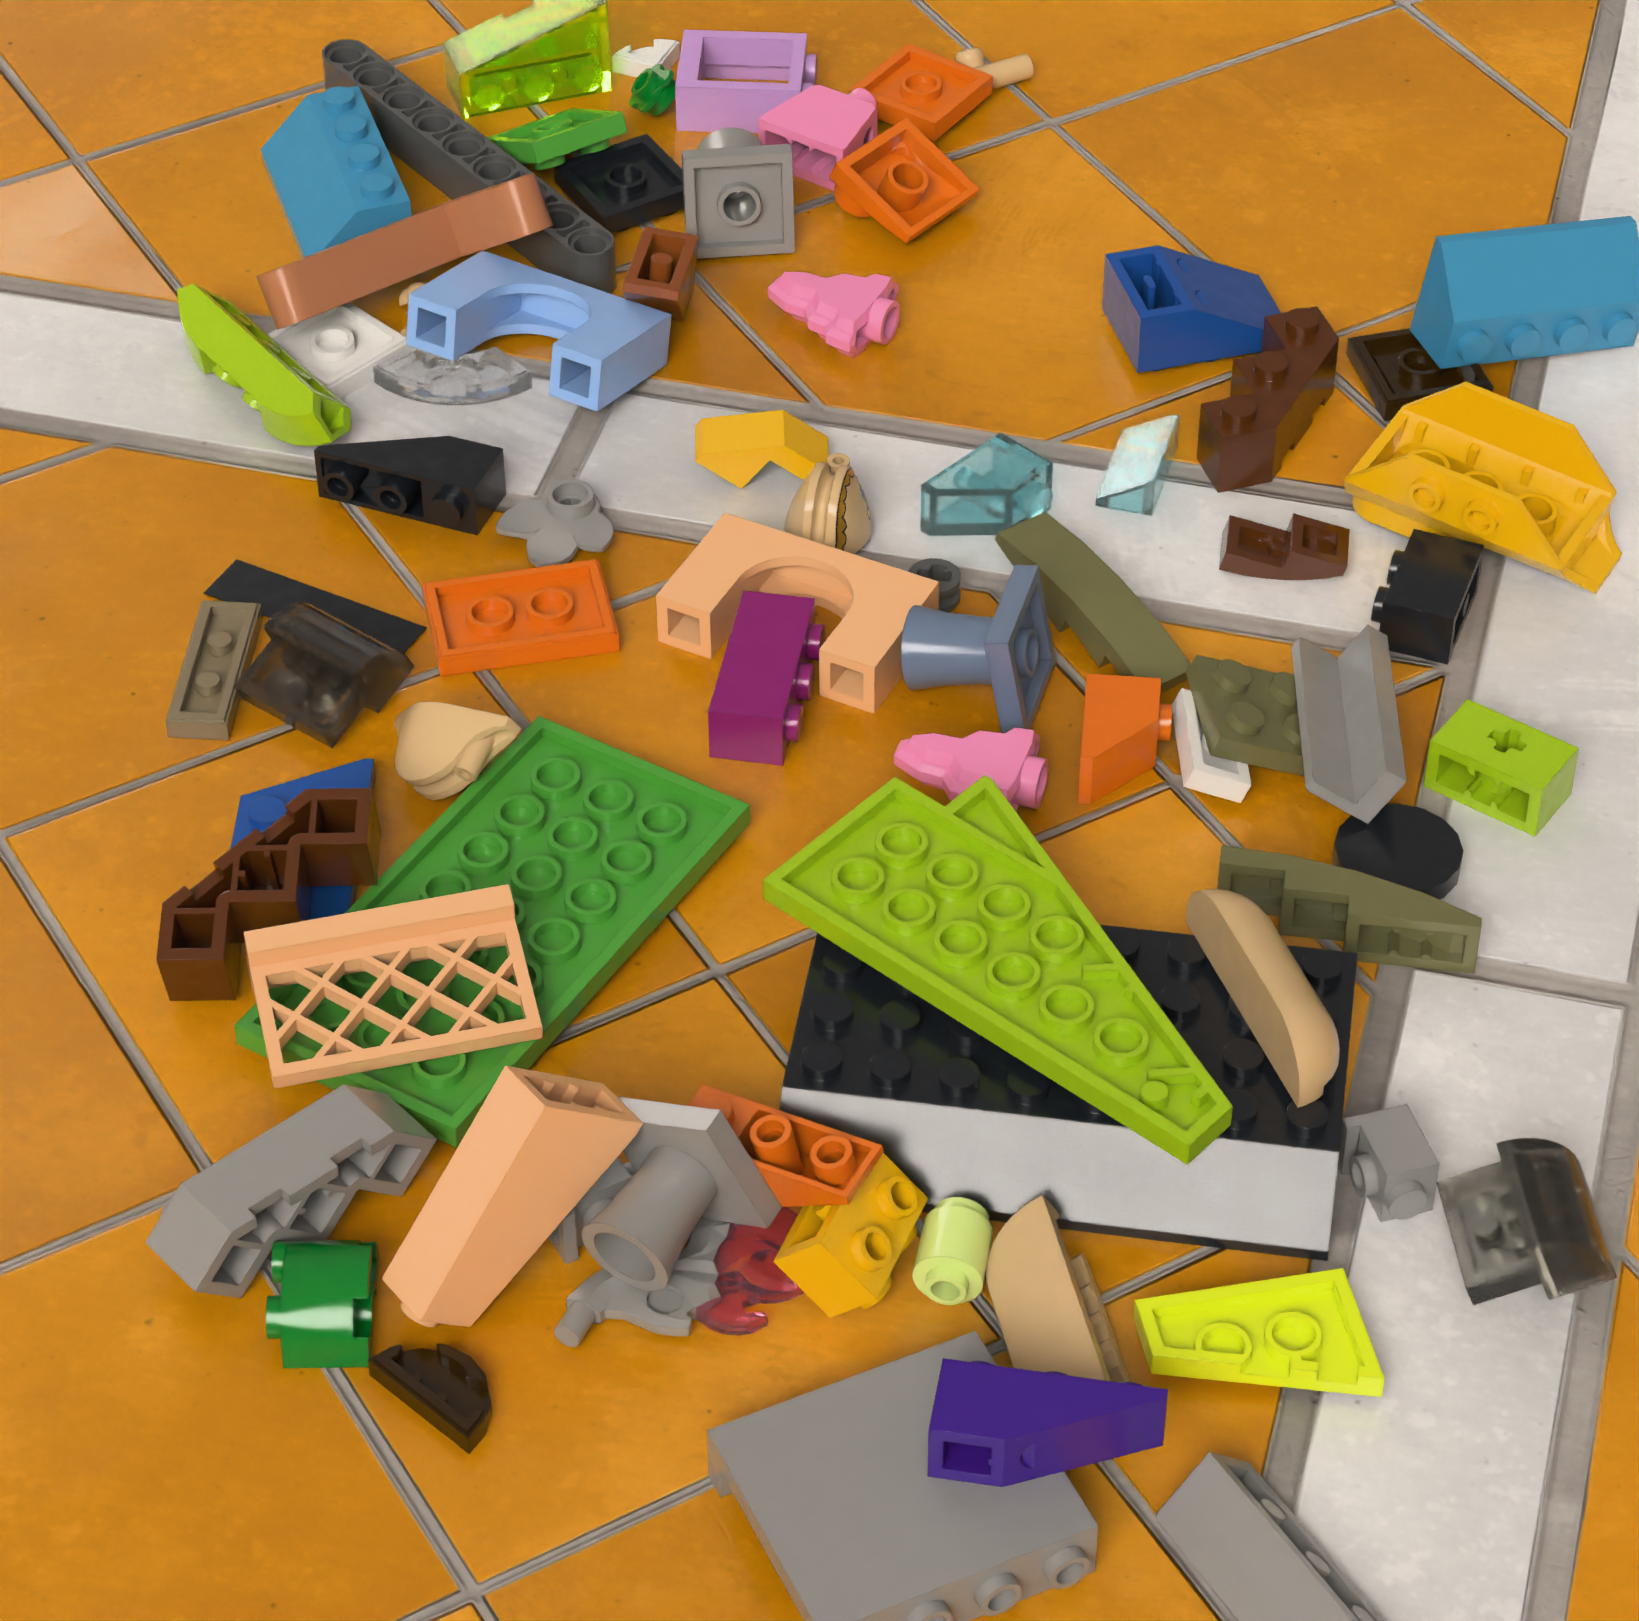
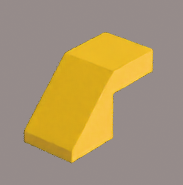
M784 410L702 418L695 425V462L741 489L769 460L804 480L817 462L827 463L829 456L828 437Z

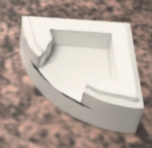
M654 39V46L631 51V45L625 46L612 56V71L637 78L645 69L652 68L658 63L664 67V70L667 68L671 69L680 57L679 41Z

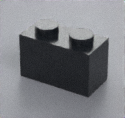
M1414 529L1405 551H1394L1387 575V585L1390 586L1389 588L1383 586L1378 588L1371 614V621L1380 623L1379 631L1388 637L1389 651L1448 665L1478 591L1484 545Z

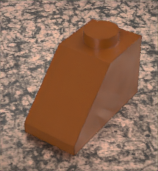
M645 226L624 280L623 294L625 299L672 314V319L684 320L693 294L699 236Z

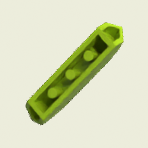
M195 284L177 289L182 332L191 357L205 375L213 372L228 384L239 389L242 387L245 392L241 398L261 413L264 429L268 433L289 444L318 446L332 443L351 430V409L236 305Z

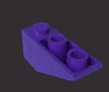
M943 1358L928 1431L927 1477L1005 1487L1163 1446L1168 1389L1147 1387L1135 1382L1118 1383L1075 1377L1056 1371L1039 1372L995 1366L983 1361L967 1362Z

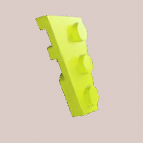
M1344 1268L1143 1298L1134 1301L1133 1319L1151 1374L1382 1397L1385 1378Z

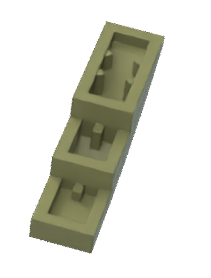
M1047 512L1038 514L997 533L995 541L1013 567L1014 565L1039 566L1048 617L1059 632L1071 627L1098 667L1111 663L1120 676L1161 678L1160 693L1188 680L1186 671L1191 663L1155 616L1103 560L1082 540Z
M1224 845L1221 847L1217 889L1238 893L1257 904L1267 915L1280 916V935L1344 941L1343 952L1358 953V962L1472 974L1475 972L1482 926L1481 917L1423 892L1356 870L1292 855Z

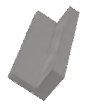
M1367 624L1338 658L1302 637L1297 639L1291 646L1305 787L1312 794L1369 824L1407 782L1388 637Z
M1209 1452L1156 1514V1521L1238 1621H1384L1249 1462Z

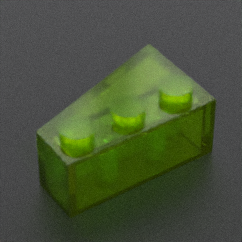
M532 0L534 5L510 17L504 18L500 14L443 42L447 88L462 118L465 119L612 91L607 0Z

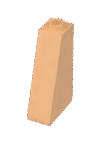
M505 1066L382 1277V1280L402 1301L400 1304L401 1310L410 1319L426 1327H437L438 1324L471 1327L634 1139L643 1122L603 1083Z

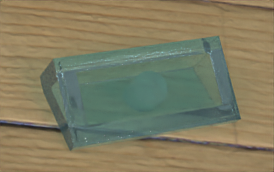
M1169 415L1122 429L1097 494L1095 506L1148 516L1153 515L1178 447L1180 415Z

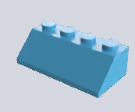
M341 86L332 87L325 92L307 95L261 148L262 160L302 258L412 215L408 194L359 86L348 88Z
M1631 216L1436 236L1410 331L1440 369L1470 366L1476 363L1486 364L1634 346L1639 331V237L1636 221Z

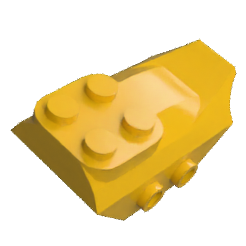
M1463 382L1403 405L1344 479L1345 492L1352 495L1353 509L1359 516L1370 523L1382 526L1408 538L1411 537L1413 530L1416 529L1482 544L1488 550L1552 574L1594 594L1598 592L1622 555L1615 541L1610 521V507L1617 491L1573 424L1469 382Z

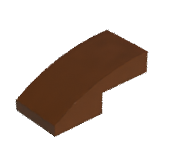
M1294 513L1286 531L1229 515L1222 533L1219 570L1276 580H1314L1343 576L1348 563L1350 529Z

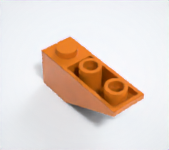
M704 1084L701 1085L687 1105L722 1111L782 1207L849 1205L884 1153L883 1147L880 1144Z

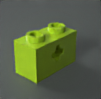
M1466 699L1430 739L1424 787L1535 837L1571 795L1579 748Z

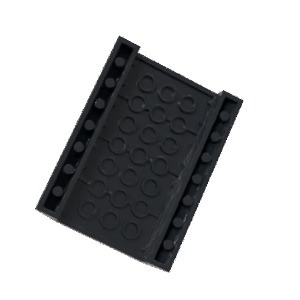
M1100 925L1233 1106L1231 1126L1187 1165L817 933L782 1084L779 1110L882 1145L884 1154L928 1197L922 1212H931L936 1204L943 1199L963 1197L983 1206L989 1215V1220L1007 1222L1019 1209L1043 1195L1060 1215L1056 1220L1059 1229L1323 1261L1328 1260L1358 953L1287 945L1330 1014L1338 1033L1340 1045L1338 1067L1333 1077L1324 1085L1323 1095L1316 1101L1297 1108L1194 935Z

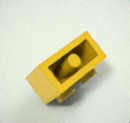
M883 1153L849 1205L802 1206L773 1262L829 1318L858 1307L862 1309L870 1308L879 1302L891 1287L892 1278L890 1274L900 1254L912 1243L917 1234L915 1224L928 1197Z

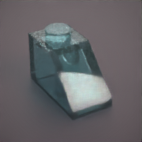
M999 433L921 485L920 531L928 536L997 535V533L1047 512L1051 509L1053 499V462L1007 435Z

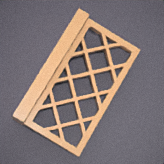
M509 884L244 932L248 971L257 1004L274 1089L543 1038V1027L515 921V907ZM506 946L508 958L495 974L468 961L475 951ZM429 959L444 966L429 986L402 973L409 963ZM363 971L378 978L361 999L335 985L343 975ZM457 973L484 987L468 1008L441 994ZM512 974L514 977L515 985L508 982V979L512 976ZM298 983L311 990L294 1011L270 999L268 991L271 988ZM391 985L418 999L401 1020L375 1007V1004ZM498 994L521 1006L524 1019L498 1024L481 1014ZM324 997L351 1011L334 1033L307 1019ZM430 1006L458 1020L448 1033L430 1036L414 1026ZM275 1019L283 1023V1025L280 1027L278 1031L276 1029ZM363 1019L390 1032L389 1036L380 1046L365 1049L347 1039ZM296 1031L323 1045L311 1059L290 1063L283 1062L281 1050Z

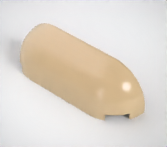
M1206 889L1195 891L1191 894L1187 904V925L1297 1108L1316 1101L1323 1095L1324 1085L1333 1077L1339 1063V1038L1330 1014L1274 924L1257 904L1238 893L1228 890Z
M1041 1195L1019 1209L1005 1223L993 1242L986 1267L988 1290L1013 1368L1039 1372L1056 1371L1069 1376L1118 1383L1130 1382L1101 1295L1086 1257L1082 1252L1076 1257L1070 1258L1056 1222L1060 1215L1052 1204Z

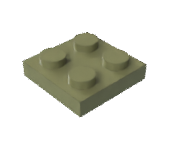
M1196 655L1186 671V675L1210 756L1304 776L1294 675L1286 672L1275 673L1248 667L1234 660H1218Z

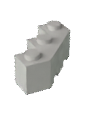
M343 1084L181 1183L174 1196L164 1206L160 1219L145 1243L195 1292L242 1298L270 1253L274 1241L327 1240L358 1189L402 1197L437 1139L388 1094Z

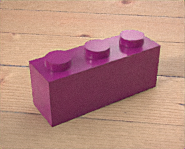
M743 590L708 709L709 757L783 766L789 741L799 742L804 718V707L800 705V700L810 701L815 668L814 664L810 663L811 660L819 661V649L825 642V625L815 623V598Z

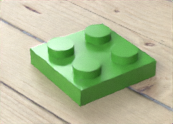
M570 108L487 138L523 166L534 164L535 170H543L565 163L564 154L579 150L580 154L604 150L610 147V138L627 133L623 112Z

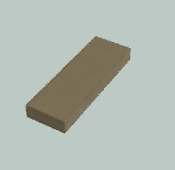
M201 601L166 718L168 737L229 741L263 622L261 604Z

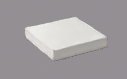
M350 302L278 330L276 329L268 334L339 399L413 356L412 347L406 345L407 337Z

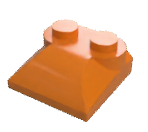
M907 117L835 163L829 176L835 182L834 196L843 210L857 217H873L906 244L976 197L980 191Z

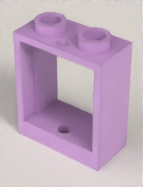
M684 30L675 84L676 131L714 132L723 128H740L759 134L758 119L762 115L812 85H816L817 54H807V33ZM705 78H715V79H746V80H778V81H789V82H788V83H770V82H739V81H707V80H705Z

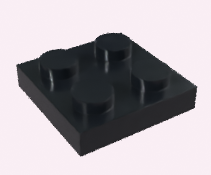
M648 134L611 145L598 152L568 159L565 163L554 167V182L584 213L610 233L621 232L631 226L660 216H668L684 209L682 169Z

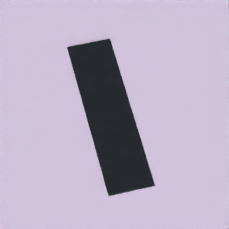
M237 559L203 593L226 602L261 604L263 616L396 663L427 629V627Z

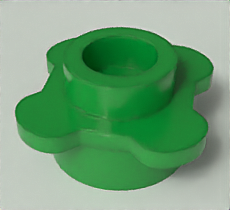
M659 63L652 68L645 69L633 83L631 89L633 95L630 98L629 105L634 109L639 107L638 110L643 114L648 112L652 116L660 115L675 98L676 81L673 79L674 72L669 68L664 70V67Z

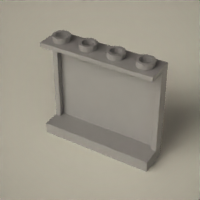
M976 1331L707 1430L708 1476L720 1498L732 1493L734 1494L804 1621H971L983 1615L996 1616L1011 1609L1017 1602L1049 1589L1068 1588L1078 1583L1085 1575L1095 1572L1098 1524L1064 1471L1005 1487L927 1477L928 1431L943 1358L967 1362L983 1361L997 1366Z

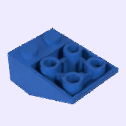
M1159 245L1105 254L1102 309L1137 373L1161 371L1169 367L1198 362H1214L1221 358L1261 353L1265 316L1281 313L1259 275Z

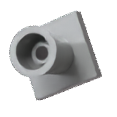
M723 128L706 136L697 149L681 150L685 233L699 236L697 259L795 253L793 159L790 144L763 145L754 134L747 130Z
M618 1097L643 1122V1125L634 1139L623 1150L637 1172L615 1198L582 1229L583 1243L590 1255L600 1266L614 1277L635 1288L646 1291H660L666 1287L679 1255L700 1218L762 1228L770 1226L782 1206L721 1110Z

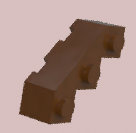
M1317 306L1296 308L1289 312L1265 316L1261 353L1233 359L1230 397L1201 404L1196 459L1217 493L1272 482L1281 469L1282 458L1289 449H1295L1311 426L1316 409L1319 405L1325 406L1333 394L1339 338Z
M371 788L305 789L285 805L286 814L262 833L258 829L253 830L213 862L215 870L190 890L183 886L162 903L156 961L170 1001L236 1000L241 944L245 943V931L309 920L312 886L377 885L381 827Z

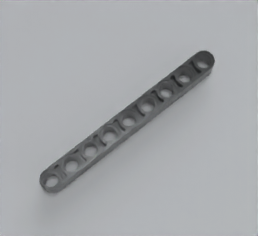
M343 39L329 43L322 50L325 89L338 86L347 88L359 86L386 148L451 200L532 173L364 43L357 40ZM535 175L553 225L525 237L507 242V244L542 271L612 294L616 289L614 236Z

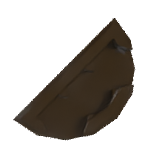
M437 1344V1350L419 1348L403 1351L402 1345H397L368 1359L369 1375L468 1454L473 1451L486 1435L492 1414L486 1374L471 1356L445 1344Z

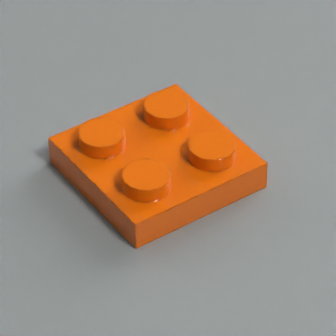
M907 43L849 89V93L856 88L866 89L876 100L878 121H885L895 125L907 117L928 139L936 141L992 94L993 76Z

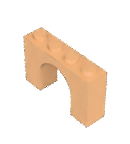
M724 513L656 595L658 641L709 659L713 658L731 634L743 590L815 598V605L828 609L842 618L841 622L819 649V696L873 714L903 676L901 642L904 623L909 610L914 605L939 610V581L728 513Z

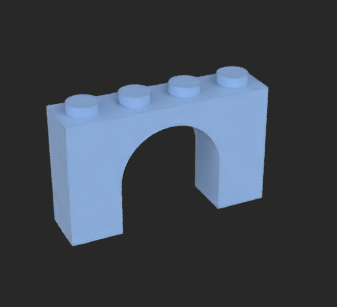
M482 250L409 293L406 345L454 361L483 342L502 335L537 334L557 338L559 340L554 342L552 346L549 395L598 412L667 365L672 314Z

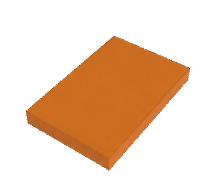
M599 559L422 583L423 601L440 677L620 651L619 632Z

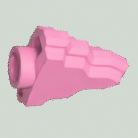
M784 272L781 277H777L767 288L769 299L794 319L805 322L807 328L816 332L820 338L825 340L826 344L835 347L839 353L851 358H855L863 352L871 341L887 345L892 340L900 320V304L896 301L899 293V284L895 283L891 277L873 274L865 278L843 273L824 278L806 272Z
M1016 727L1005 733L979 730L962 739L936 733L913 735L910 739L900 740L894 753V764L926 786L944 790L951 801L982 776L986 775L994 781L1016 812L1019 806L1035 810L1039 808L1045 793L1049 773L1048 759L1037 757L1041 740L1040 735L1036 734L1034 730Z

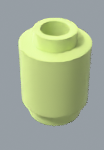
M949 1197L938 1202L934 1210L925 1217L912 1278L916 1287L936 1303L943 1305L965 1303L975 1299L982 1291L988 1256L993 1240V1228L989 1222V1215L983 1206L968 1198Z

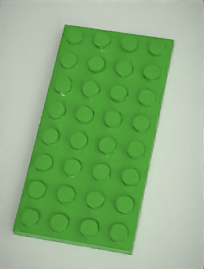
M538 716L476 781L377 880V885L371 886L345 913L509 884L515 907V921L543 1027V1038L328 1078L316 1082L333 1090L344 1084L386 1093L435 1138L458 1148L504 1067L510 1066L528 1070L746 829L750 824V804ZM506 946L475 951L468 961L495 974L508 958ZM429 959L409 963L402 973L429 986L444 966ZM363 971L343 975L335 985L361 999L378 978ZM457 973L441 994L468 1008L484 987ZM512 974V976L508 979V982L515 985L514 977ZM298 983L271 988L268 991L270 999L294 1011L311 990ZM391 985L375 1004V1007L401 1020L418 999ZM498 994L481 1014L498 1024L524 1019L521 1006ZM324 997L307 1019L334 1033L351 1011ZM255 1004L234 1025L236 1042L238 1045L267 1058L257 1004ZM430 1006L414 1027L430 1036L448 1033L458 1020ZM275 1019L276 1029L278 1031L280 1027L283 1025V1023ZM363 1019L347 1040L363 1049L376 1047L384 1042L390 1032ZM296 1031L281 1050L283 1062L290 1063L311 1059L323 1045Z

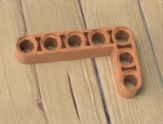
M533 172L434 206L256 277L278 330L460 257L541 231L552 226L553 222Z

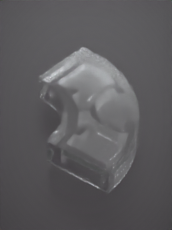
M411 347L373 367L374 383L407 399L437 405L488 403L509 398L532 388L531 372L497 347L477 353L464 354L454 361Z

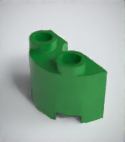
M360 1240L274 1241L272 1247V1278L274 1283H281V1295L267 1297L266 1334L268 1339H281L283 1368L368 1367L373 1337V1295H376L379 1252L376 1242H361Z

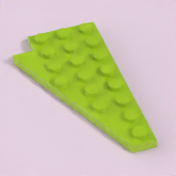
M986 775L982 776L946 806L894 777L763 879L764 900L1188 1165L1231 1126L1233 1106L1006 797L994 781Z

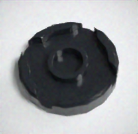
M1398 803L1386 804L1369 824L1351 815L1338 828L1332 861L1335 866L1381 878L1423 892L1440 900L1457 885L1462 865L1463 848L1458 833L1443 818L1419 807Z

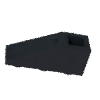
M453 436L317 446L314 450L319 497L477 536L506 495L503 448Z

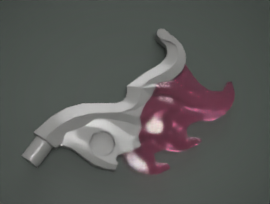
M782 1207L768 1228L701 1219L689 1237V1244L686 1248L682 1249L666 1287L660 1291H646L635 1288L614 1277L604 1268L587 1278L566 1298V1313L554 1329L555 1337L568 1347H577L592 1324H601L605 1319L625 1320L653 1333L669 1336H690L692 1320H698L707 1328L726 1335L740 1336L756 1332L768 1325V1316L765 1312H746L745 1308L759 1303H780L804 1294L773 1262L798 1214L788 1207Z

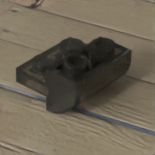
M295 603L281 609L265 623L263 628L271 640L234 685V688L243 700L333 749L365 707L377 714L413 670L414 665L404 653L308 603Z
M1519 1138L1496 1143L1501 1158L1500 1162L1437 1182L1464 1284L1473 1305L1539 1284L1543 1285L1548 1299L1551 1300L1617 1279L1585 1173L1579 1159L1565 1146L1539 1138Z

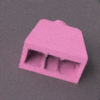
M812 85L758 119L759 140L763 145L790 144L793 159V176L834 191L835 182L829 176L835 163L877 136L878 110L876 100L869 91L863 88H856L847 95L822 85Z

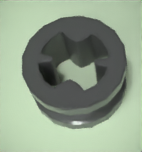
M929 558L920 560L910 567L908 572L939 581V610L951 612L956 609L960 603L959 586L961 572L956 565L947 560Z

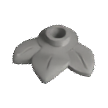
M565 479L554 483L549 487L547 496L544 499L518 502L510 507L496 524V532L498 534L527 540L528 560L535 567L568 563L573 559L579 548L590 552H603L610 545L614 537L612 521L600 513L599 498L593 493V489L588 483L578 479Z

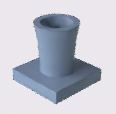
M1014 565L994 617L950 613L920 605L912 606L904 623L901 642L902 672L907 687L911 691L942 686L992 685L1001 733L1012 730L1014 727L1031 729L1056 663L1039 566Z

